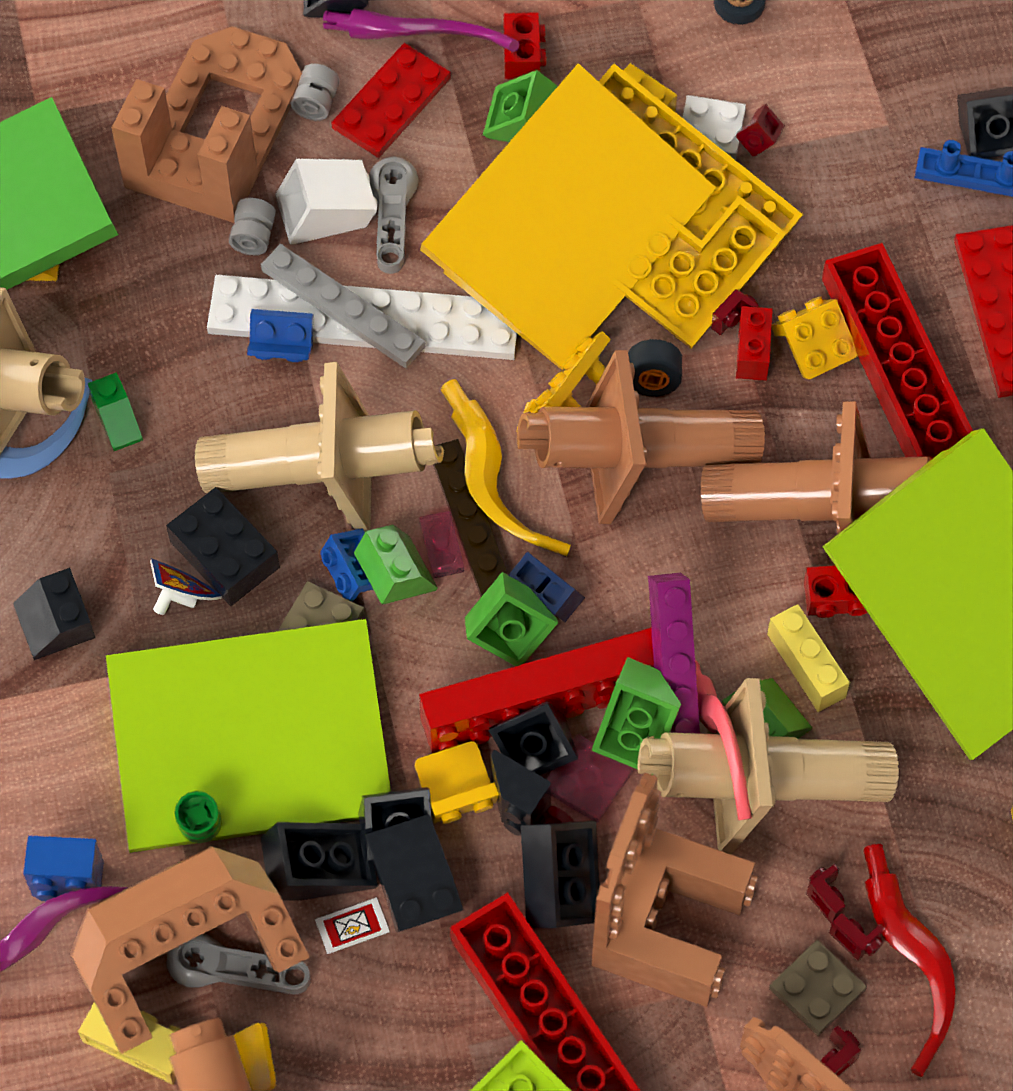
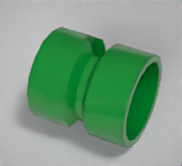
M194 791L181 797L176 804V822L186 839L194 843H205L216 837L221 829L222 820L217 803L213 797L205 792Z

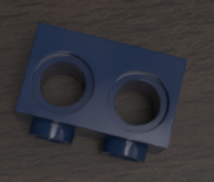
M526 552L509 574L512 578L528 586L550 612L563 622L569 619L585 599L583 595L529 552Z

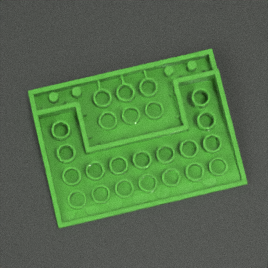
M52 97L0 122V288L8 290L118 235Z

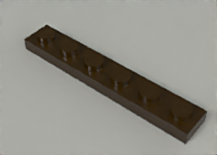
M459 439L439 444L444 449L443 460L441 463L433 464L479 595L482 597L502 572L507 575L508 573L487 516L469 493L464 472L465 456Z

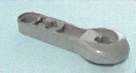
M388 157L380 160L371 168L369 174L371 191L378 204L377 265L381 271L388 274L396 273L403 268L405 258L406 206L415 193L419 182L414 166L407 160L399 157ZM391 177H397L396 184H390ZM390 228L395 229L394 243H388ZM387 253H395L399 259L395 263L389 264L384 262L382 257Z
M205 933L167 953L166 966L170 976L178 984L186 987H203L223 982L287 994H300L310 985V971L303 962H299L280 972V982H275V975L265 973L262 979H259L253 969L258 970L261 965H266L268 972L277 973V971L273 970L265 954L226 948ZM193 953H199L201 960H203L202 964L197 962V967H191L189 960H187L188 956L193 958ZM298 969L304 973L305 978L301 984L290 985L286 982L285 977L290 970Z

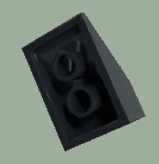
M429 814L365 835L396 932L464 911L454 878Z
M277 822L261 837L266 875L277 890L282 901H302L370 890L378 887L374 862L366 858L360 824Z

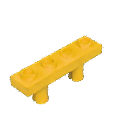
M603 331L593 338L588 335L577 345L576 349L579 352L577 354L574 353L562 365L565 369L564 372L560 371L549 382L551 389H546L535 400L538 406L532 413H538L541 407H581L572 397L573 389L584 375L597 385L606 369L599 361V355L611 339Z

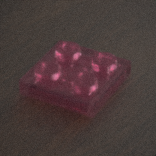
M577 734L573 741L578 759L552 770L546 780L552 782L551 796L592 821H596L598 824L632 775L634 768L591 751L594 743Z

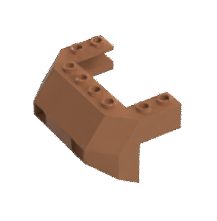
M210 846L87 908L70 956L121 1054L153 1038L122 974L243 913H246L274 971L280 973L309 958L280 895L259 862Z

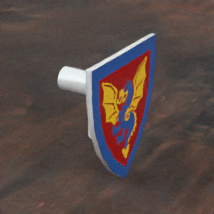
M151 558L150 564L155 587L162 589L153 608L156 613L165 615L171 601L194 608L197 599L218 600L222 598L219 593L197 578Z

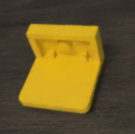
M821 296L804 303L805 309L797 313L795 309L784 312L778 316L779 321L772 324V331L775 336H786L802 377L805 379L815 378L857 357L853 338L836 299L823 300Z
M470 741L418 758L415 761L414 766L421 787H429L431 816L434 823L443 821V824L454 822L462 818L461 814L473 810L475 813L484 812L493 808V804L497 803L499 794L494 782H490L478 745L475 742Z
M255 1023L232 1036L235 1038L251 1091H272L276 1086L267 1026L264 1023Z

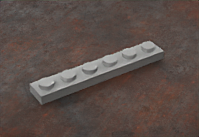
M279 244L261 264V270L404 368H407L425 348V341L282 244Z

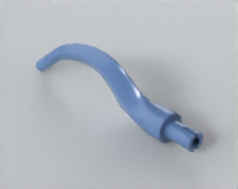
M85 378L84 395L79 406L71 412L64 424L49 438L27 448L5 446L0 454V479H12L36 473L60 456L71 443L81 425L90 395L87 383L92 382L91 379Z

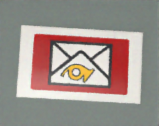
M377 897L315 919L327 954L390 932Z

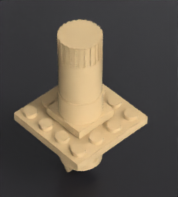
M0 288L1 454L27 412L53 416L61 411H73L81 403L85 390L83 370L71 369L68 361L61 355L36 352L6 288Z
M337 362L324 363V376L320 377L323 404L319 406V422L199 437L195 449V467L198 481L204 493L210 492L215 487L220 492L290 484L304 485L324 482L328 494L334 497L338 509L342 510L345 514L347 523H351L355 530L363 528L364 532L370 530L371 477L424 471L426 465L442 462L444 449L441 445L434 446V432L432 428H424L420 414L416 410L369 416Z
M746 678L725 705V709L733 724L741 753L752 819L738 821L729 762L719 732L712 734L708 729L706 730L707 734L665 732L661 735L660 739H655L654 736L643 739L638 754V774H655L658 777L657 788L659 791H662V797L713 798L718 850L728 854H732L774 806L775 800L888 802L894 797L899 777L898 756L894 745L890 742L797 739L796 737L769 736V727L764 722L763 717L766 703L765 693L761 691L760 680L756 678Z

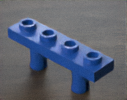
M955 140L946 141L942 151L920 147L914 178L1013 197V151L1006 152L1003 161L999 162L961 155V145Z

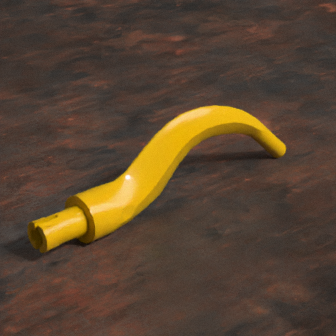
M457 379L447 381L441 387V392L453 408L451 418L466 439L465 479L469 493L477 505L489 518L509 533L531 544L567 557L571 547L570 544L530 530L511 514L503 504L497 490V476L501 466L502 451L496 433L478 401L468 399Z

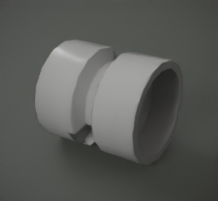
M320 64L306 65L301 74L299 86L296 88L292 98L291 107L297 114L306 119L314 121L325 119L328 116L332 99L340 84V77L327 66Z
M257 198L241 199L237 203L234 216L235 224L232 226L229 236L230 246L243 254H264L268 248L270 230L274 223L276 213L274 207L268 202Z

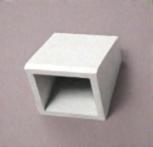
M296 159L275 194L290 244H298L365 228L377 212V200L373 197L369 174L365 171L362 160Z

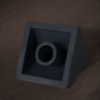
M549 701L489 727V732L502 754L540 776L578 759L566 717Z
M429 787L362 796L358 816L367 860L373 859L365 837L366 834L427 814L431 817Z

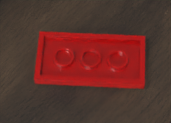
M403 43L331 121L332 129L377 158H380L451 79V72L406 43Z

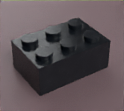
M216 487L166 525L170 543L230 606L234 605L280 568L277 550Z

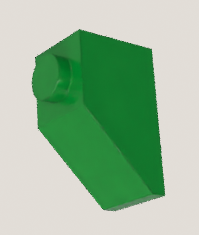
M117 372L87 383L92 403L113 451L115 452L143 441L128 396Z

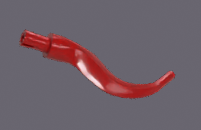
M872 844L866 846L863 849L870 876L865 881V887L874 918L878 925L881 924L885 928L883 937L890 946L914 962L924 972L932 991L933 1025L931 1033L911 1068L912 1073L923 1077L941 1046L952 1020L956 992L954 972L951 960L943 945L906 908L897 875L891 874L888 869L883 844Z

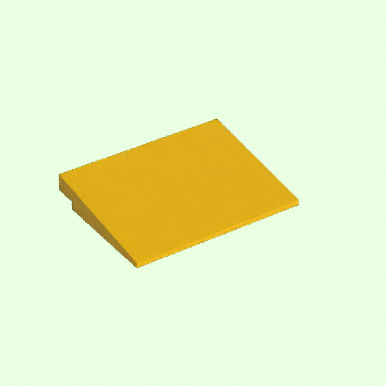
M578 63L422 242L420 251L444 269L443 273L563 371L562 365L571 355L579 352L576 349L577 345L588 335L591 337L626 296L611 281L616 278L630 290L638 282L639 279L633 278L627 270L629 259L634 255H644L650 260L651 265L657 260L658 257L652 255L646 247L649 235L654 232H662L668 236L671 243L679 234V231L663 218L666 213L685 227L717 187ZM655 235L650 239L649 246L654 252L661 253L666 249L667 242L664 237ZM635 258L630 264V269L635 275H644L648 270V264L642 258Z
M613 64L599 82L717 187L685 227L666 213L663 218L675 227L679 234L671 243L668 236L662 232H654L649 235L646 241L647 250L658 258L652 265L650 260L644 255H634L629 259L627 270L633 278L639 279L631 290L616 278L611 281L629 300L692 349L710 328L713 312L735 289L742 290L800 221L803 214L616 64ZM660 235L665 238L667 247L663 252L657 253L650 248L649 241L653 236ZM635 258H642L647 262L648 270L644 275H635L631 271L630 264Z

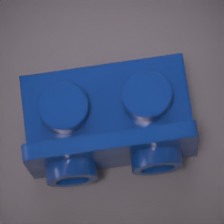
M251 310L250 343L247 348L248 356H255L261 360L284 358L290 362L309 360L313 348L312 313Z
M363 528L330 535L320 552L322 562L334 579L338 592L341 593L343 598L354 602L359 593L373 590L354 554L365 533Z

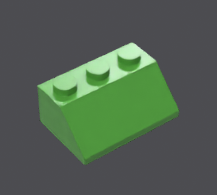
M629 657L627 658L616 682L591 751L638 769V754L643 739L654 736L655 739H660L663 733H670L681 703L658 669Z

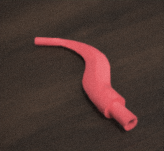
M695 660L699 721L712 734L719 732L721 735L732 777L738 821L752 819L745 773L733 724L725 707L717 698L712 680L702 674L700 664Z

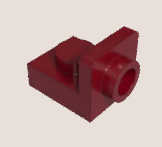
M764 104L756 110L751 122L737 132L736 138L751 156L755 157L777 142L785 125L768 105Z
M735 289L713 312L711 329L721 336L728 327L732 329L737 325L740 320L741 306L759 308L760 306L752 296L744 295Z
M836 864L827 870L825 867H821L815 871L808 879L810 882L806 895L831 924L844 912L846 907L841 892L836 887L829 886L836 880L839 872Z
M841 913L832 922L829 934L859 961L865 954L871 957L883 945L884 942L881 938L885 928L879 924L866 936L864 929L853 918L848 919Z
M837 1025L832 1029L830 1040L839 1051L833 1048L820 1062L839 1077L858 1060L861 1049L859 1048L860 1043L849 1030L843 1031Z

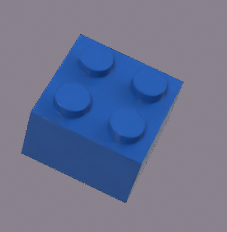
M28 835L23 875L32 897L46 902L65 893L101 887L104 861L96 839Z

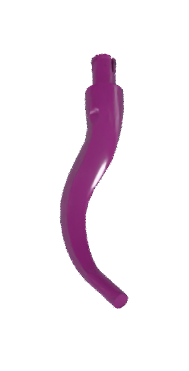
M353 9L351 14L325 11L323 15V21H327V23H323L324 30L347 31L351 38L384 39L425 34H455L489 40L512 52L517 51L519 48V42L511 37L489 28L465 22L434 18L391 17L359 9Z
M104 886L81 889L52 898L37 906L6 937L0 939V972L14 965L36 949L49 935L54 926L70 912L101 902L129 887Z

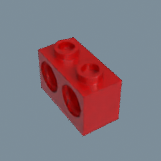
M539 12L503 13L504 35L519 42V48L515 52L504 48L505 79H515L535 70L540 72V67H546V49H540V42H545V24H539Z
M741 306L736 379L767 381L770 363L773 308Z
M836 566L806 568L804 587L808 616L816 615L819 618H829L835 614L849 613L851 616H862L867 613L857 596L849 591L851 587ZM817 591H827L830 593V596L822 597L817 594Z

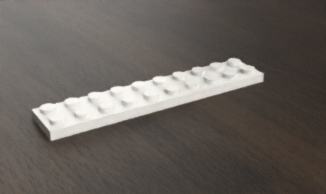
M215 275L207 324L208 334L250 337V312L252 309L312 313L313 343L375 348L276 280ZM344 286L425 341V348L422 352L514 360L517 333L472 296Z

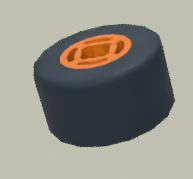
M660 339L640 341L631 347L628 355L629 362L634 364L635 369L634 391L645 396L659 397L668 395L679 387L682 381V354L679 348L670 342Z

